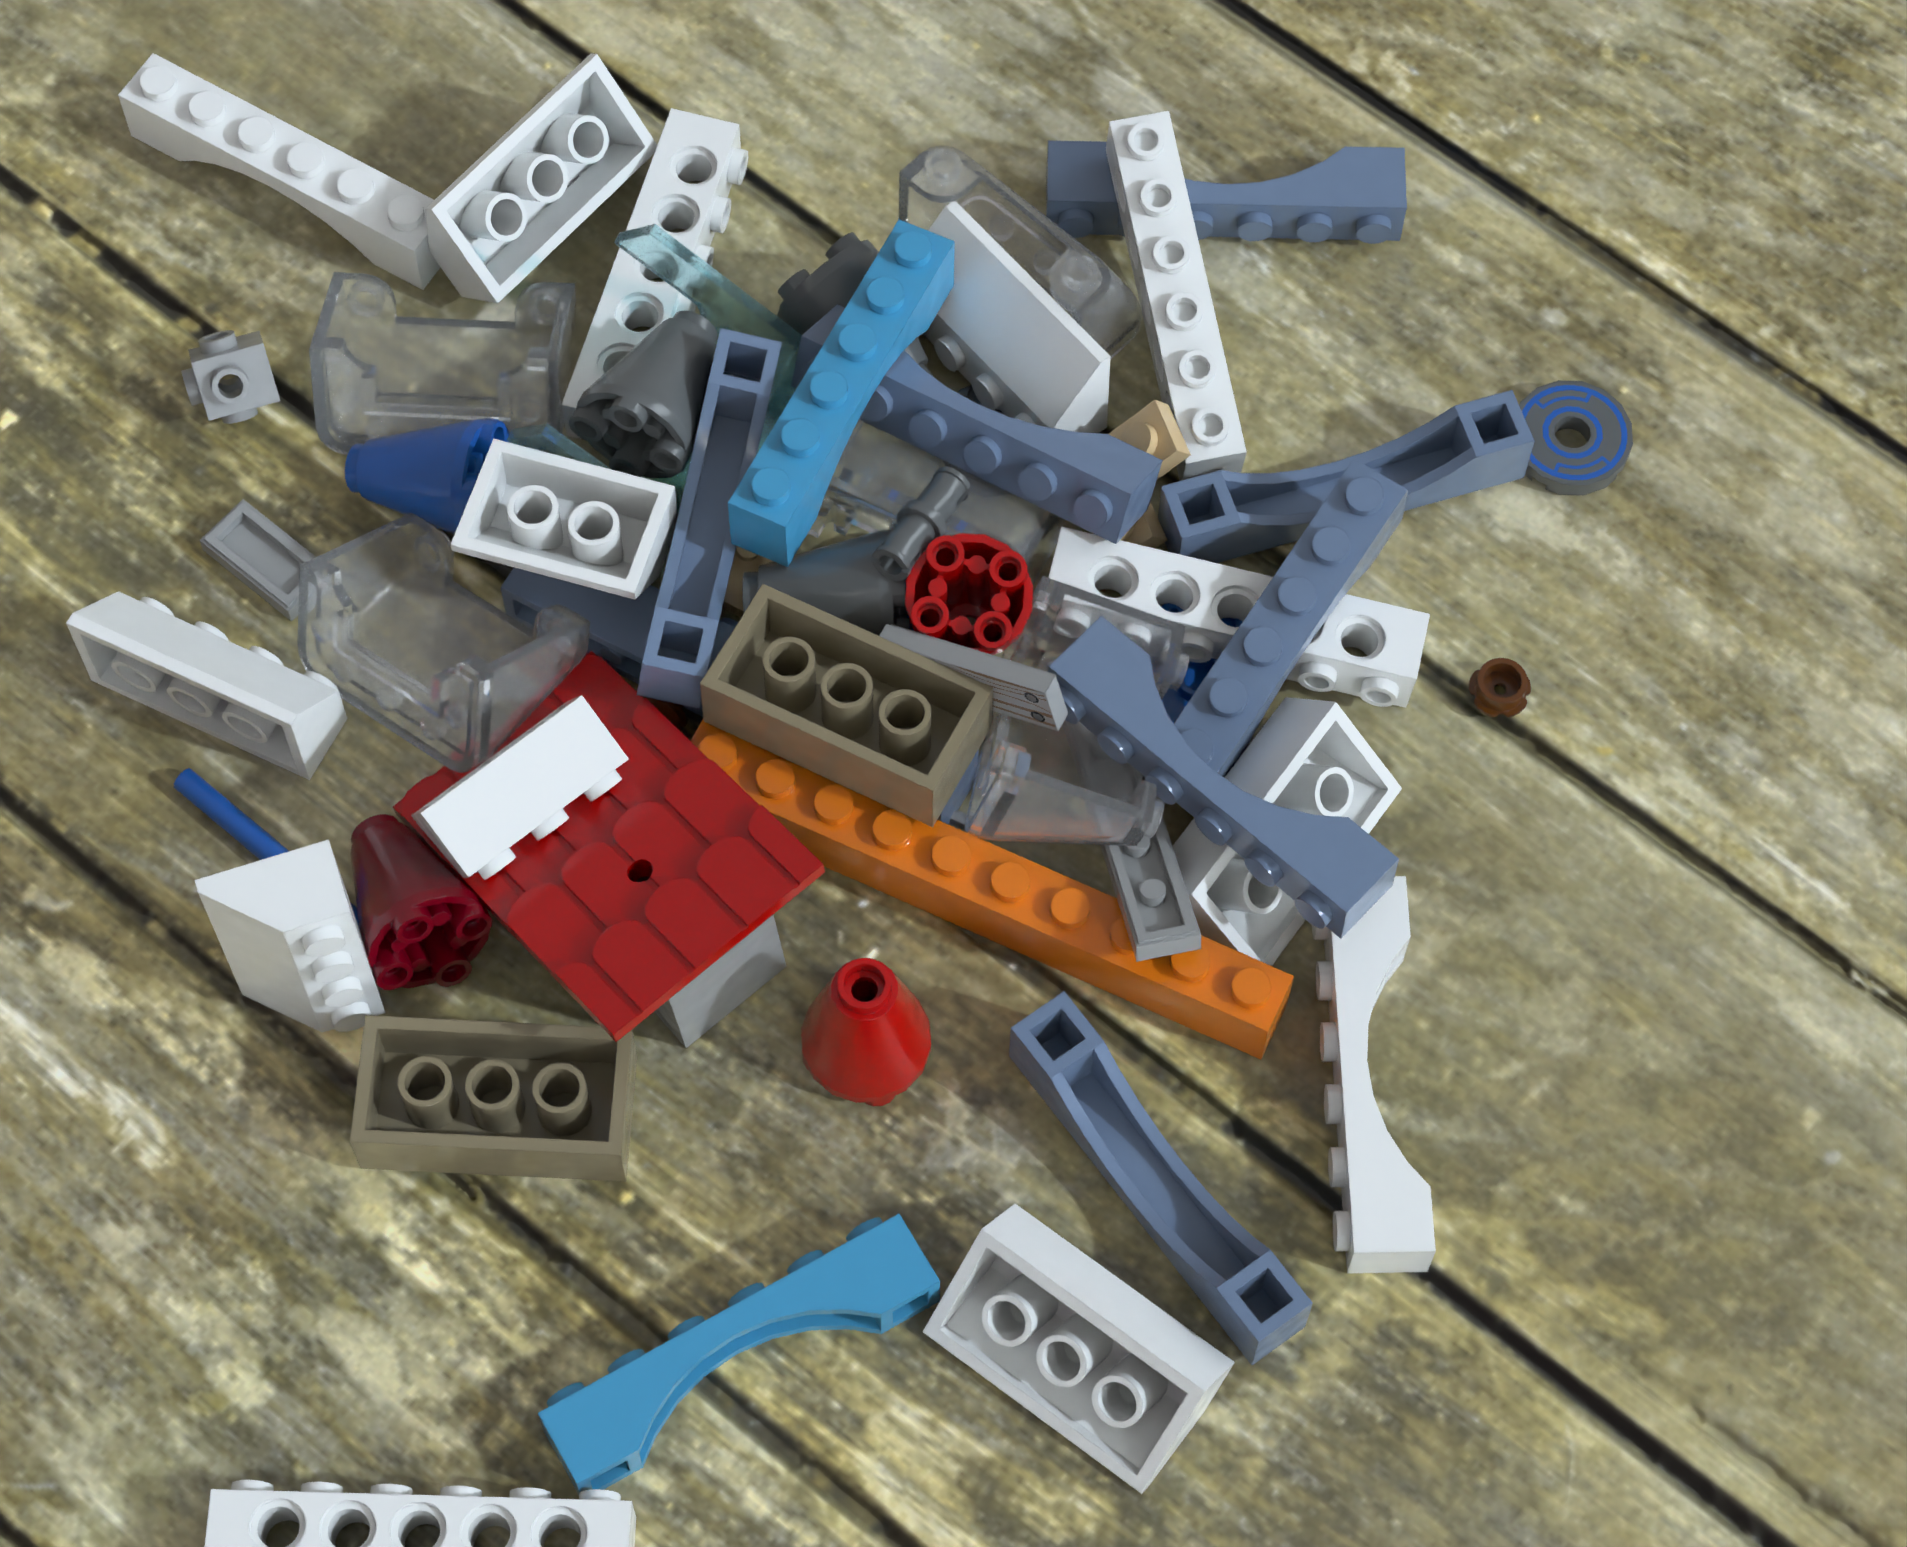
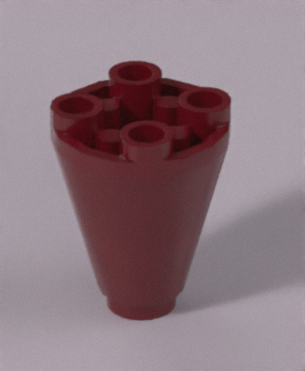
M380 814L362 821L351 835L352 846L350 856L360 934L378 987L383 990H394L400 987L414 988L434 983L442 987H450L461 983L471 973L472 965L470 962L476 958L488 941L492 927V919L483 901L408 826L399 822L394 816Z

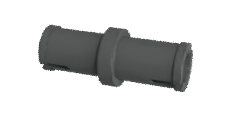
M940 467L916 500L907 501L897 513L898 524L882 545L872 554V557L875 558L873 564L883 576L894 581L905 580L920 555L927 549L929 543L937 537L946 535L947 521L960 504L971 494V491L968 490L970 483L963 474L951 467Z

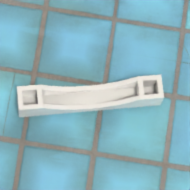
M152 53L118 94L132 137L178 161H199L216 164L240 172L270 186L326 222L352 243L374 265L424 290L440 269L439 264L428 248L425 208L434 201L432 198Z
M1395 876L1393 886L1341 939L1327 927L1319 929L1312 925L1313 939L1324 940L1325 961H1317L1316 994L1318 1000H1328L1330 1022H1321L1320 1054L1322 1062H1333L1334 1084H1325L1324 1113L1326 1124H1337L1338 1147H1330L1328 1153L1330 1187H1341L1343 1211L1333 1212V1244L1335 1251H1346L1347 1273L1428 1272L1436 1252L1431 1186L1407 1162L1387 1131L1373 1096L1367 1062L1368 1025L1371 1012L1384 985L1403 962L1411 937L1406 876Z

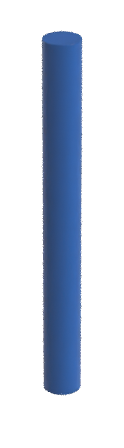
M192 769L184 770L176 778L174 788L259 860L289 852L287 848ZM351 903L356 921L359 926L357 907Z

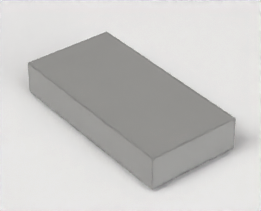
M244 499L199 540L204 552L291 622L335 580L331 568Z

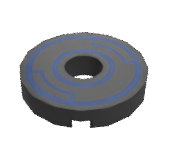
M1558 380L1537 387L1520 402V409L1535 441L1525 476L1531 481L1534 477L1537 481L1546 484V490L1559 495L1584 496L1606 488L1616 479L1617 474L1623 470L1633 446L1632 423L1622 404L1604 389L1583 381ZM1562 429H1573L1581 433L1587 443L1579 448H1569L1563 446L1557 440L1555 433Z

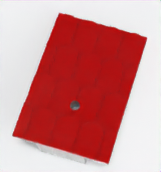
M592 650L585 656L566 665L551 683L534 696L515 705L508 712L505 719L483 736L468 742L458 751L454 759L435 774L417 782L407 791L403 799L393 806L396 815L475 892L496 919L615 1042L619 1041L655 1012L685 1048L694 1043L786 967L774 914L825 873L823 863L762 804L759 805L718 764L707 758L646 697L643 698L637 695V691L602 657L597 656ZM582 695L629 758V760L616 768L622 780L591 802L584 793L563 808L570 818L539 841L536 840L531 832L510 847L516 858L488 879L484 880L478 871L469 878H463L411 815L565 702Z

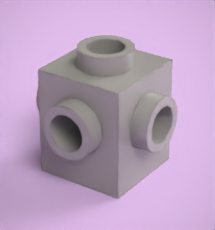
M232 330L212 333L198 340L200 347L188 350L192 368L181 371L191 406L203 403L209 421L221 418L225 424L245 421L258 414L257 407L280 401L260 330L237 337ZM228 374L235 375V377L229 380L221 379Z

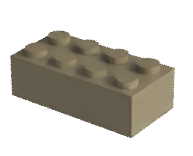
M765 584L761 585L700 682L704 722L931 827L936 823L992 727L993 687Z
M365 1015L350 1144L360 1169L626 1182L638 1058L633 1029L619 1041L615 1042L602 1027Z

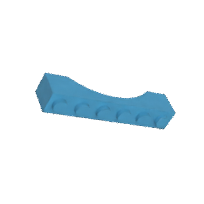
M900 219L897 221L728 501L731 544L783 566H789L817 519L840 457L871 396L900 354L918 336L928 330L953 288L955 241Z
M897 1214L884 1222L879 1217L863 1222L846 1236L847 1242L825 1255L822 1250H815L803 1255L788 1267L787 1276L767 1287L763 1283L747 1286L730 1298L728 1301L729 1308L707 1320L703 1316L692 1317L676 1326L668 1334L669 1341L647 1353L643 1349L630 1351L610 1364L607 1369L609 1374L586 1387L582 1382L568 1385L552 1395L546 1403L548 1408L540 1411L538 1416L546 1437L578 1495L581 1491L604 1490L643 1468L656 1436L677 1404L706 1375L735 1355L771 1339L811 1330L850 1329L882 1334L940 1302V1280L901 1215Z

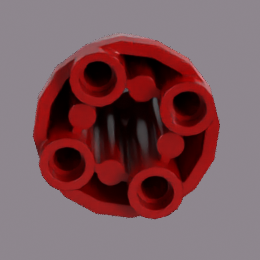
M958 533L953 536L943 535L935 538L920 555L906 580L905 608L913 630L991 655L1003 652L1022 635L1032 614L1033 584L1027 571L1028 567L1025 559L1018 552L1013 551L1007 544L985 534ZM967 617L976 619L975 624L971 625Z
M858 958L844 964L812 1002L801 1027L803 1063L806 1069L810 1071L813 1079L832 1095L856 1103L865 1102L871 1106L886 1105L896 1095L906 1091L923 1073L931 1052L930 1021L920 1001L884 963L871 958Z

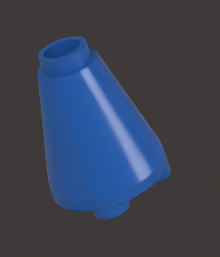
M491 418L469 420L369 439L364 444L358 443L353 445L349 450L345 463V480L350 491L360 493L366 500L455 535L493 438L513 444L514 442L504 422Z

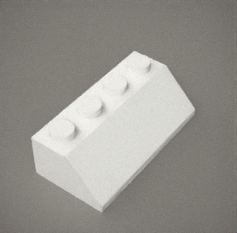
M591 53L425 208L429 252L461 297L499 303L655 153L657 148L656 142L598 54ZM579 175L578 179L567 187Z
M955 200L946 205L928 231L955 241L954 286L930 327L923 333L934 345L941 362L950 371L955 372L958 370L972 384L976 397L984 407L991 410H1001L1008 417L1044 427L1074 432L1099 433L1107 428L1111 356Z
M118 591L73 612L66 622L91 681L308 780L313 776L347 720L339 690L325 676L313 671H306L304 675L283 666L278 657L261 647L251 646L247 650L230 642L219 629L201 621L196 622L195 625L174 617L169 608L155 599L142 597L139 601Z
M1290 697L1284 698L1225 776V779L1243 791L1280 807L1313 815L1349 817L1368 834L1402 789L1336 702ZM1194 818L1175 842L1173 849L1201 935L1272 966L1302 926L1305 919L1298 912L1295 901L1276 885L1268 887L1258 881L1247 869L1243 857L1226 843L1220 846L1210 841L1199 830Z
M329 839L194 880L198 894L242 995L322 1033L333 1029L339 1032L353 1031L364 1026L365 1015L377 1016L385 1013L377 983L363 945L360 929Z
M1017 1204L1012 1205L981 1229L923 1330V1333L1141 1494L1148 1488L1202 1416L1235 1363Z

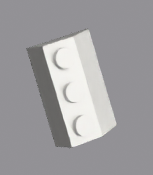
M493 438L451 542V549L458 553L636 599L660 576L669 552L678 517L675 486Z
M581 695L565 702L411 816L463 878H469L478 871L481 877L486 880L516 858L510 847L530 832L539 841L567 821L570 817L563 808L584 793L591 802L621 781L622 777L616 771V768L629 760V758Z

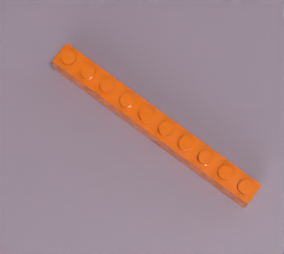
M704 720L701 721L691 742L707 758L718 764L759 805L762 804L823 863L824 867L1262 1060L1287 1007L1294 979L1293 975L1202 935L1201 949L1136 962L1117 898L942 821L937 820L933 827L926 825L704 722Z

